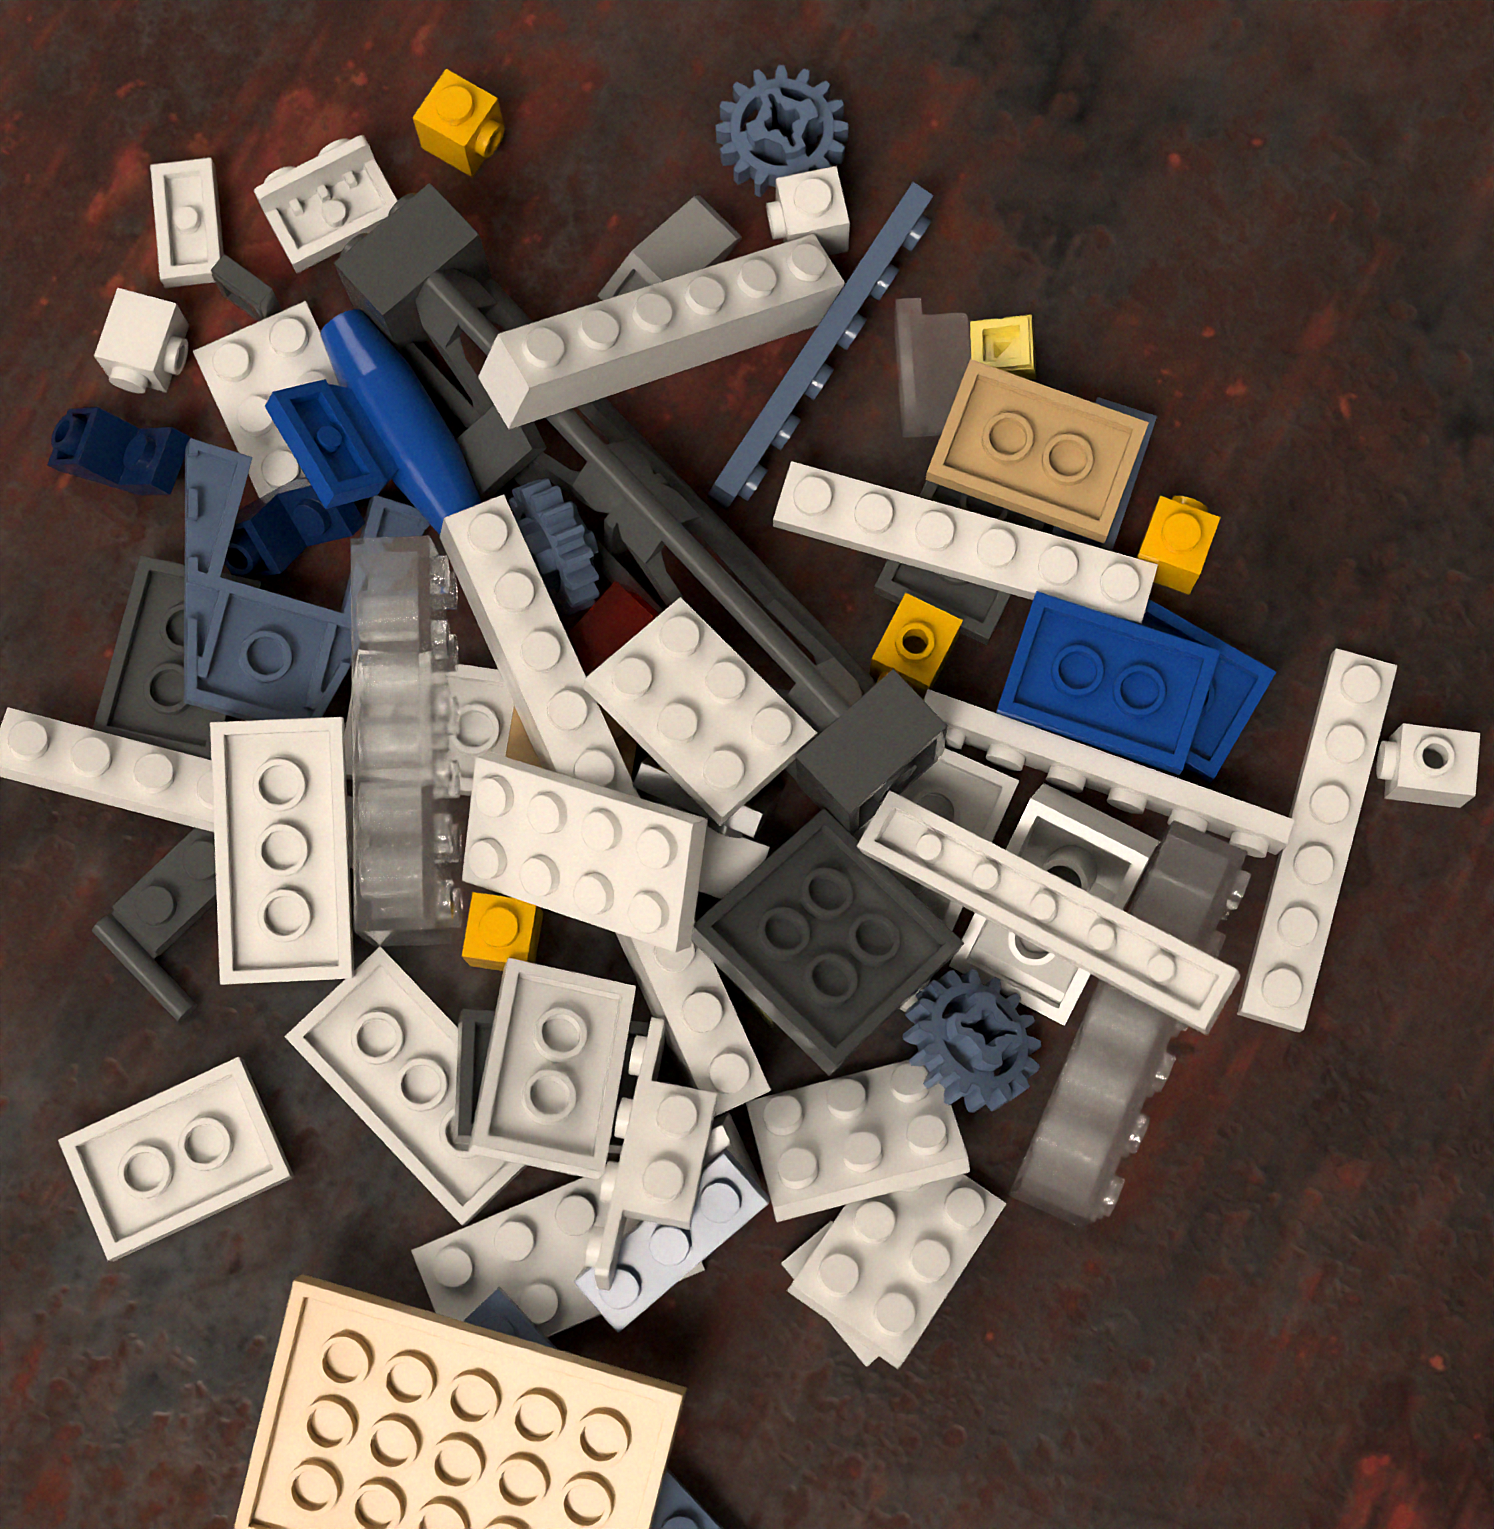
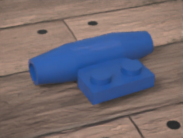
M354 309L337 315L323 327L320 333L339 386L328 384L326 379L273 391L264 406L325 509L376 496L392 479L395 485L440 535L445 517L482 503L460 445L413 368L362 310Z

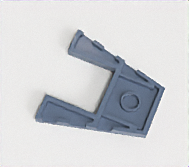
M190 438L185 449L184 703L247 721L322 718L350 668L351 661L365 636L369 634L380 614L379 611L412 557L411 554L425 529L430 524L413 506L377 495L373 496L368 503L364 519L365 524L362 526L340 612L220 577L253 457Z

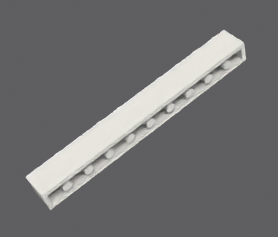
M504 494L445 517L440 533L441 542L542 768L640 798L636 788L633 787V781L597 701L584 689L586 676ZM616 933L653 1018L665 1020V1045L683 1086L717 1093L714 1117L770 1092L771 1089L714 962L692 940L691 947L679 952H673Z

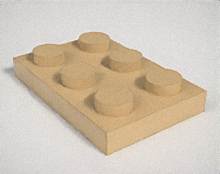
M970 359L927 470L926 480L1104 544L1149 422Z

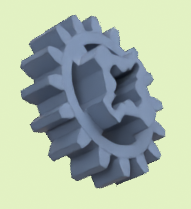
M778 65L775 79L767 80L759 69L753 71L754 86L749 89L745 85L736 82L733 85V99L735 103L722 101L720 104V119L723 123L716 124V143L724 145L720 148V161L723 166L736 164L733 172L734 182L738 185L747 181L750 177L754 179L756 196L761 197L768 186L776 187V178L831 167L829 163H843L845 147L840 143L848 141V123L840 121L844 115V104L842 100L828 102L830 98V84L827 81L818 84L815 88L809 86V70L803 69L798 74L796 80L787 78V71L784 65ZM757 109L758 115L756 120L746 123V130L742 132L746 119ZM772 120H774L777 128L782 130L785 137L782 136L778 129L772 130ZM823 133L819 146L807 157V147L816 143L818 135ZM786 136H792V146L789 144Z
M549 478L538 479L513 489L514 497L509 499V504L514 512L513 516L558 615H567L568 617L596 605L594 599L599 597V591L594 582L599 580V576L596 572L593 558L594 554L599 551L594 534L587 529L579 516L576 504L572 501L564 503L561 489L558 485L552 487Z
M974 969L969 970L962 977H959L954 970L948 971L937 981L933 980L915 995L918 1001L909 1007L905 1013V1016L915 1025L903 1033V1040L917 1045L919 1051L909 1059L911 1066L925 1065L929 1071L923 1085L929 1089L938 1083L945 1088L944 1103L948 1105L964 1097L967 1111L972 1113L984 1105H987L991 1111L997 1110L1030 1087L1027 1079L1038 1072L1040 1067L1029 1055L1041 1048V1041L1027 1036L1026 1028L1035 1022L1033 1015L1019 1016L1015 1010L1021 997L1015 993L1004 998L999 994L1001 983L1000 979L996 977L985 985H981L979 974ZM951 1005L952 1011L942 1018L945 1007ZM1002 1065L998 1076H994V1070Z

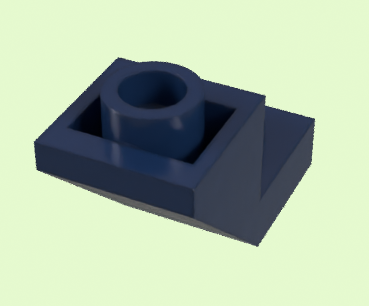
M99 407L68 409L67 414L60 419L53 431L51 438L53 451L47 466L137 495H171L185 457L186 445L192 437L173 427L138 428Z
M307 477L293 480L238 510L224 564L231 575L249 579L280 574L308 546L351 537L365 524V521L354 502L325 509Z

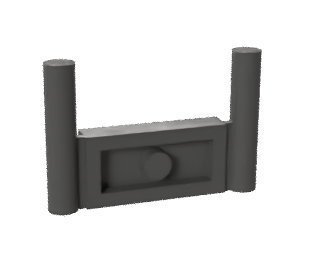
M195 827L112 906L114 911L99 920L92 929L96 937L178 1023L188 1018L198 1005L155 959L166 951L217 902L214 832Z

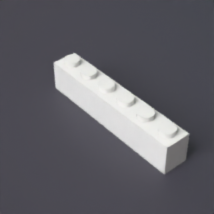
M811 234L499 333L478 378L508 429H512L817 326L831 307L845 282L815 234Z

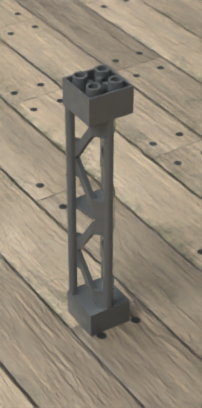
M429 183L417 194L409 193L400 198L389 211L388 218L369 234L361 233L351 239L343 248L340 258L334 262V265L353 308L362 310L407 360L416 375L468 429L494 403L465 358L460 338L462 331L488 356L497 335L500 333L490 321L500 325L505 331L534 322L493 280L479 234ZM432 340L472 399L473 406L418 349L426 341ZM606 397L577 406L576 408L609 440L607 445L572 408L545 417L587 463L582 471H574L542 452L513 479L522 486L538 479L549 478L550 482L558 485L561 489L596 512L609 513L604 520L603 545L595 538L599 552L594 554V565L648 623L652 622L664 610L616 559L629 549L666 606L669 607L680 597L685 602L686 600L666 572L661 552L664 545H666L796 683L791 690L775 688L768 682L766 683L817 732L818 736L795 756V760L785 770L796 780L797 785L820 810L824 808L853 836L856 831L876 814L889 790L900 795L938 761V758L944 752L947 725L894 669L876 683ZM689 532L701 537L750 592L814 656L816 666Z

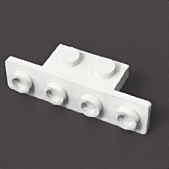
M652 1017L647 1037L636 1035L632 1047L629 1074L638 1076L634 1098L622 1097L617 1114L615 1137L624 1139L619 1163L607 1162L600 1193V1201L610 1203L605 1228L593 1226L586 1253L585 1266L595 1268V1280L598 1289L611 1291L627 1217L689 1230L691 1228L717 1104V1093L657 1082L666 1043L664 1019Z

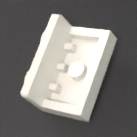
M359 135L351 140H336L324 147L319 156L298 167L287 166L274 171L265 179L264 184L254 189L261 208L296 273L342 251L346 244L355 236L361 233L369 234L388 218L389 211L397 202L374 159L370 145L364 135Z

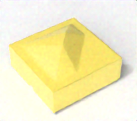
M1032 315L970 321L972 360L1028 380L1036 379L1035 336Z

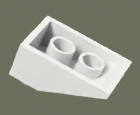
M1043 783L1031 797L1006 851L1124 911L1159 840ZM976 913L962 938L963 946L953 957L949 965L963 974H966L971 969L977 970L980 981L983 984H986L994 977L1000 979V993L1008 997L1017 993L1021 997L1019 1003L1064 1026L1091 976L1090 973Z

